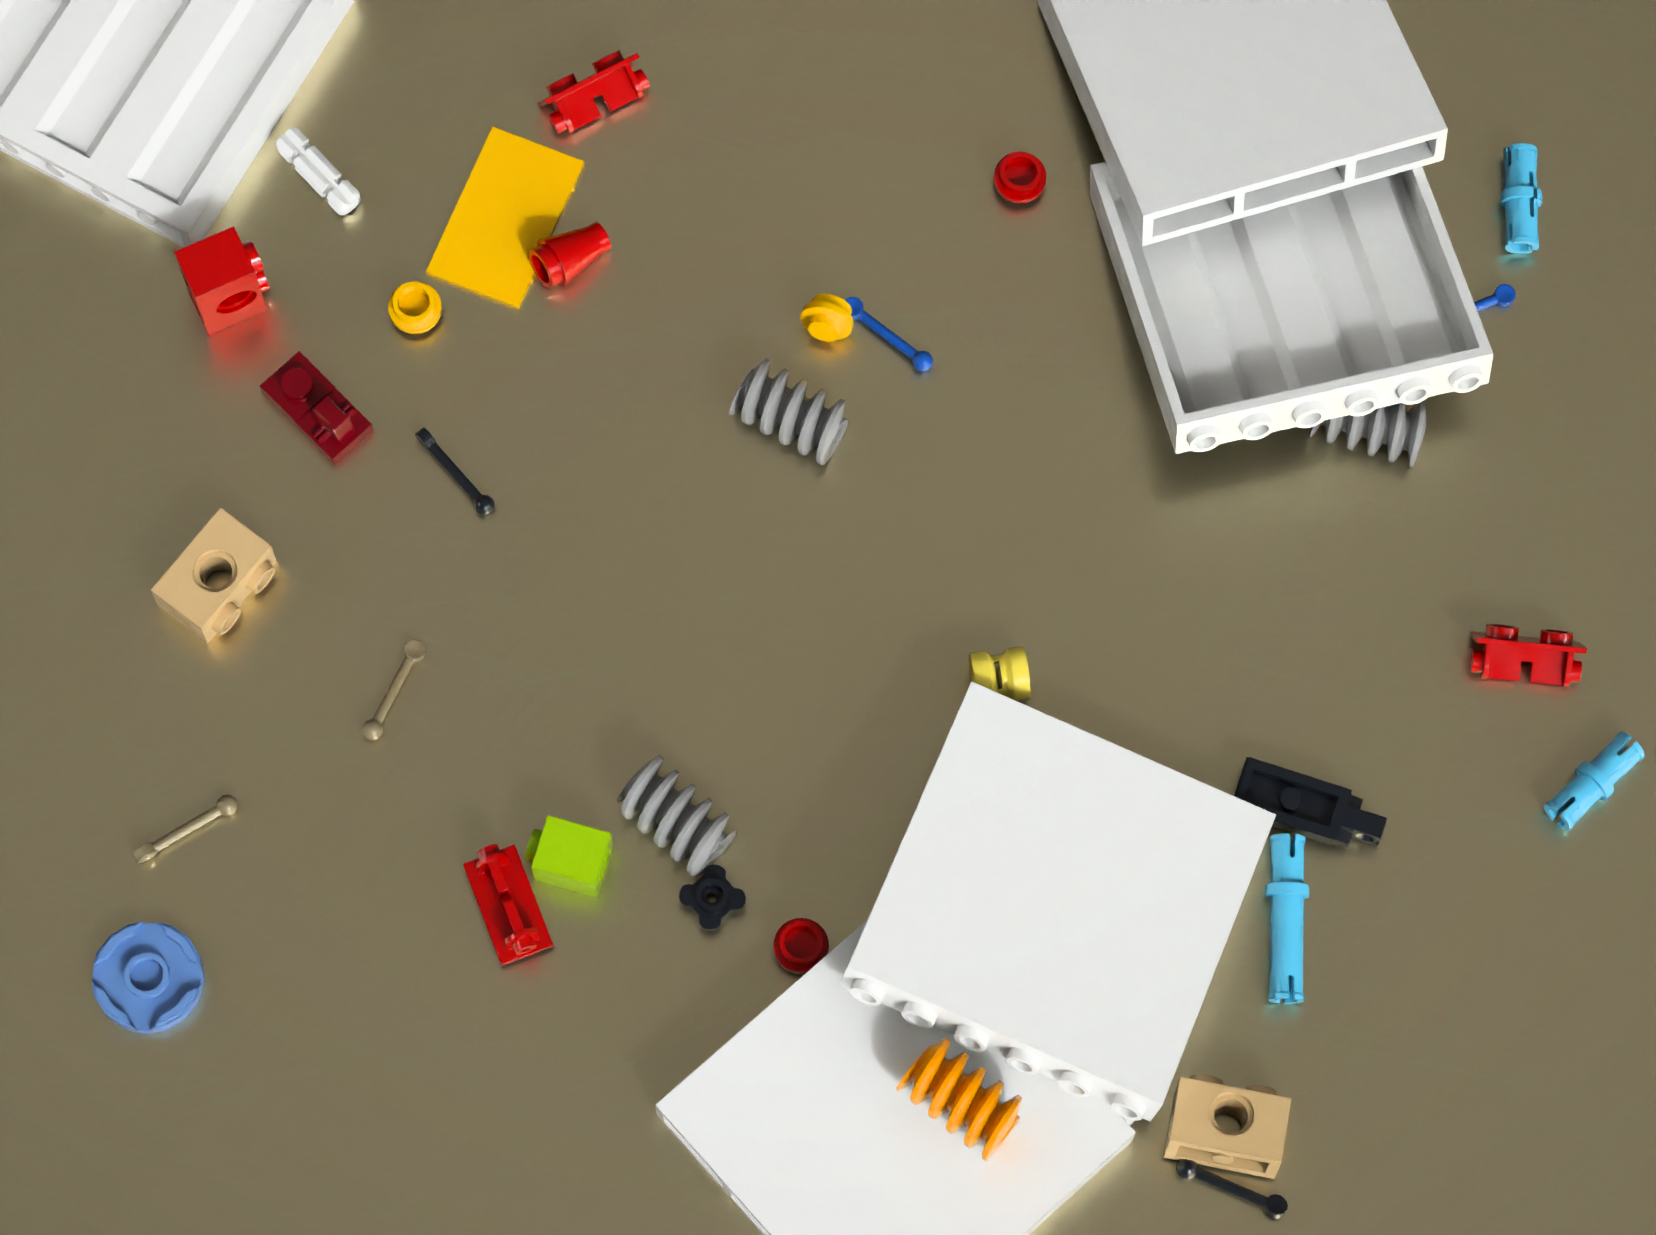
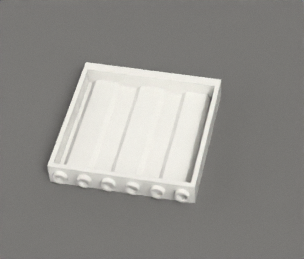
M0 0V151L182 247L189 246L205 238L355 0Z
M1106 162L1090 166V198L1175 454L1188 451L1205 452L1227 442L1241 439L1258 440L1268 436L1271 432L1294 427L1311 428L1322 423L1324 420L1347 415L1364 416L1377 408L1400 403L1407 405L1417 404L1430 396L1453 391L1465 393L1478 388L1480 385L1489 383L1493 351L1422 166L1146 246H1142Z

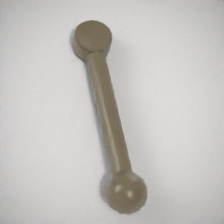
M410 639L405 643L403 648L405 658L373 718L367 720L362 725L361 731L367 740H377L382 735V722L414 663L421 661L425 657V645L422 641Z
M231 795L221 796L217 800L216 806L156 841L148 842L138 847L133 852L135 859L139 864L147 862L156 856L158 851L220 815H233L238 808L237 800Z

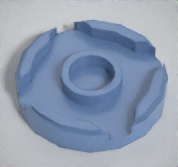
M144 922L128 924L108 937L96 953L93 964V995L105 1015L123 1029L144 1034L166 1031L185 1020L200 1001L205 982L202 959L189 937L172 925L164 923L157 924L151 922L144 924Z

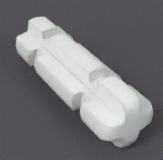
M298 128L288 129L276 141L278 152L288 163H293L296 166L294 169L321 197H326L329 200L327 203L339 215L345 216L350 213L361 201L359 191L348 180L341 178L342 174L315 146H311L308 143L309 139Z

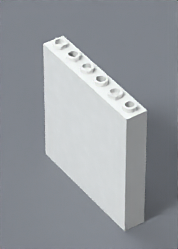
M1038 0L1040 10L1142 246L1444 160L1448 128L1386 0Z
M971 681L839 985L850 989V994L860 1002L872 1006L884 1004L902 1012V1017L917 1027L930 1029L934 1026L954 1035V1040L967 1049L978 1052L985 1051L986 1049L1006 1058V1063L1019 1072L1030 1075L1040 1073L1058 1081L1059 1087L1069 1094L1083 1098L1093 1096L1111 1104L1110 1108L1112 1111L1126 1119L1138 1121L1143 1118L1151 1122L1164 1103L1276 814Z
M867 920L655 1105L656 1114L763 1235H1029L1132 1142L1136 1133L1130 1127L1134 1120L1126 1119L1116 1114L1110 1108L1111 1104L1093 1096L1083 1098L1069 1094L1059 1087L1058 1081L1043 1074L1030 1075L1019 1072L1006 1063V1058L986 1049L982 1052L967 1049L954 1040V1035L934 1026L930 1029L917 1027L906 1021L900 1011L884 1004L872 1006L855 999L850 994V989L839 984ZM946 1037L951 1041L946 1054V1058L949 1061L963 1052L969 1055L964 1073L968 1075L983 1066L987 1069L981 1085L983 1088L986 1089L1001 1080L1004 1083L999 1099L1002 1103L1016 1095L1022 1097L1017 1113L1020 1116L1018 1123L987 1161L982 1159L985 1140L970 1148L964 1145V1138L968 1129L967 1125L955 1133H949L946 1130V1124L950 1115L949 1111L936 1119L928 1116L932 1097L920 1104L914 1105L910 1101L914 1083L902 1090H896L902 1078L929 1046L937 1044Z

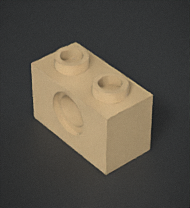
M220 507L152 587L151 592L158 607L208 644L217 633L223 635L231 629L240 616L241 609L239 606L252 591L257 594L268 585L276 570L274 565L277 561L269 543ZM226 570L232 573L229 582L222 587L211 588L205 585L207 577L214 571Z
M1195 1074L1190 1076V1078L1180 1076L1173 1097L1164 1158L1174 1160L1187 1159L1195 1161L1200 1165L1275 1179L1282 1163L1292 1098L1278 1096V1092L1275 1089L1263 1085H1249L1242 1089L1223 1085L1221 1079L1211 1075ZM1219 1114L1233 1115L1241 1123L1242 1129L1235 1132L1225 1131L1217 1125L1214 1117Z

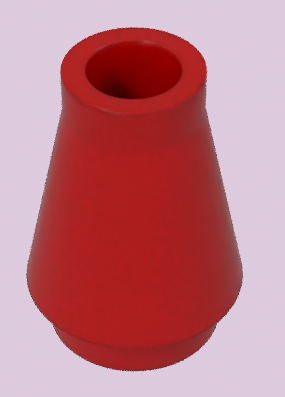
M594 222L587 227L539 239L537 247L529 251V260L536 276L545 287L551 288L555 285L564 287L599 256L610 251L611 242L605 229L598 222Z

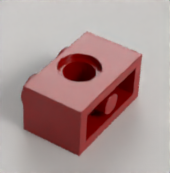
M234 226L174 252L187 291L208 336L267 311L262 292L269 290L270 287L263 272V264L252 240L242 243Z

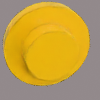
M412 281L400 285L393 291L388 302V311L391 321L398 329L410 334H419L430 330L436 325L441 316L442 304L438 293L433 287L424 282Z
M823 293L815 295L811 302L803 307L800 316L803 326L814 338L826 342L848 337L854 325L851 316L852 308L849 303L833 294Z

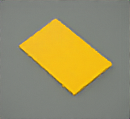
M492 126L427 267L426 273L519 309L530 283L534 281L533 276L535 272L529 260V251L537 247L539 239L552 236L571 192L575 191L574 185L584 166V161Z

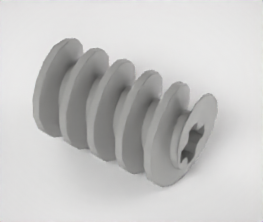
M765 358L744 379L732 401L728 415H733L742 408L741 419L746 425H752L761 418L760 431L765 435L772 434L780 427L778 438L781 444L789 445L799 437L798 453L807 456L817 448L816 461L820 465H825L840 444L849 423V419L843 417L845 400L839 399L831 408L827 409L824 407L826 390L820 389L811 399L805 397L808 380L803 378L792 389L787 387L789 370L784 368L772 379L768 377L771 360Z
M1425 401L1414 404L1408 412H1406L1405 404L1400 403L1377 408L1364 416L1347 415L1324 420L1322 423L1310 428L1309 437L1311 438L1321 425L1326 428V443L1332 444L1341 432H1346L1347 449L1353 450L1358 442L1365 438L1367 439V453L1372 457L1382 444H1385L1388 448V462L1392 463L1405 450L1408 451L1409 468L1412 469L1426 429Z
M659 755L647 762L629 780L620 793L617 802L623 801L621 814L626 819H632L640 815L637 823L639 831L649 833L657 829L653 839L655 845L664 848L673 843L670 852L671 859L675 862H681L690 857L686 868L687 872L691 876H698L704 873V869L709 865H713L737 835V831H733L728 835L724 832L729 818L726 812L713 820L707 817L713 803L710 798L696 806L690 803L696 790L694 784L687 786L679 792L674 789L680 775L678 770L660 777L658 772L664 758Z

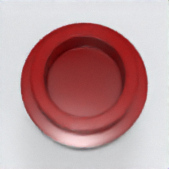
M1010 153L1004 156L996 165L994 185L997 192L1007 201L1018 204L1031 202L1039 197L1045 188V167L1037 157L1030 153Z
M795 918L787 921L778 929L773 943L774 954L779 964L786 970L796 974H806L828 954V936L817 922L807 918Z

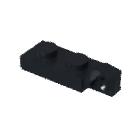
M1246 757L1234 794L1239 799L1276 814L1272 826L1332 846L1336 844L1348 847L1351 839L1378 846L1387 821L1386 817L1361 810L1363 799L1351 795V789L1252 757Z

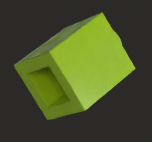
M547 815L543 831L534 829L531 834L525 860L532 862L531 869L534 880L597 898L613 849L612 833Z

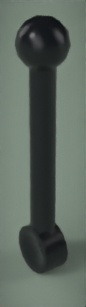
M423 427L415 433L421 445L432 453L474 501L475 511L485 516L491 514L495 508L493 498L488 495H482L440 448L426 428Z
M1181 1159L1176 1164V1172L1181 1178H1197L1263 1207L1266 1216L1271 1219H1280L1287 1210V1201L1281 1195L1273 1194L1266 1197L1199 1168L1197 1163L1192 1160Z

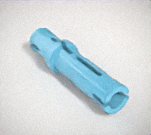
M1289 833L1270 836L1271 883L1265 885V897L1270 899V994L1268 995V1001L1273 1003H1280V999H1283V1004L1304 1002V900L1309 898V885L1304 884V844L1306 837L1300 834L1293 835V839H1290Z

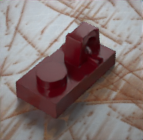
M300 351L260 385L262 394L333 465L338 463L373 431L372 424Z

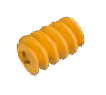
M946 1037L937 1044L929 1046L902 1078L896 1090H902L914 1083L910 1096V1101L914 1105L920 1104L932 1097L928 1116L936 1119L949 1111L950 1115L946 1124V1130L949 1133H955L967 1125L968 1129L964 1138V1145L970 1148L985 1140L982 1159L987 1161L1018 1123L1020 1116L1017 1113L1022 1097L1016 1095L1002 1103L999 1099L1004 1083L999 1080L988 1088H983L981 1085L987 1070L983 1066L968 1075L964 1073L969 1055L963 1052L949 1061L946 1058V1054L951 1041Z

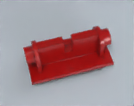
M620 50L592 63L595 74L578 82L574 73L546 86L549 97L537 103L539 107L551 103L555 112L548 115V119L556 134L563 131L571 134L574 130L602 117L593 100L601 95L609 112L635 99L642 98V91L650 88L649 81L642 69L633 72L629 64L640 58L638 53L623 58Z
M1486 624V633L1471 631V637L1477 643H1482L1481 651L1472 650L1470 672L1480 673L1481 679L1519 681L1521 662H1531L1530 683L1568 687L1570 682L1579 683L1581 679L1582 662L1573 660L1574 652L1586 654L1587 648L1580 642L1573 641L1574 633L1568 631L1541 629L1540 638L1518 636L1519 628L1515 626Z
M498 844L488 845L478 850L479 858L466 862L463 866L501 966L553 947L554 945L515 844L501 850Z

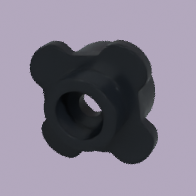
M719 865L707 866L704 869L703 876L694 884L684 885L679 893L681 904L685 907H691L693 913L699 919V925L708 931L718 929L721 926V922L727 919L732 911H740L746 902L743 890L734 888L726 879L725 869ZM715 893L718 896L717 901L709 902L707 900L708 894Z

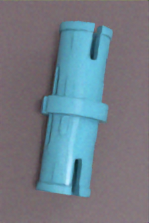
M1527 143L1511 144L1510 148L1505 147L1503 150L1505 182L1504 190L1500 193V205L1505 209L1506 217L1505 249L1515 254L1531 253L1532 249H1539L1537 215L1538 207L1542 205L1543 199L1542 191L1538 189L1537 181L1538 149L1536 146Z
M1620 731L1615 736V739L1590 763L1582 762L1575 769L1576 777L1551 801L1544 805V810L1549 818L1553 821L1568 807L1560 815L1562 819L1557 825L1569 831L1574 826V823L1598 800H1607L1614 792L1613 785L1638 761L1645 757V753L1639 743L1636 741L1623 753L1628 748L1627 743L1632 737Z

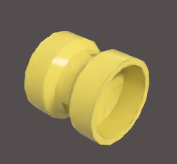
M1023 646L1006 648L999 655H990L986 651L969 653L970 682L977 683L1016 701L1030 700L1029 669ZM994 664H996L997 666L999 689H997Z

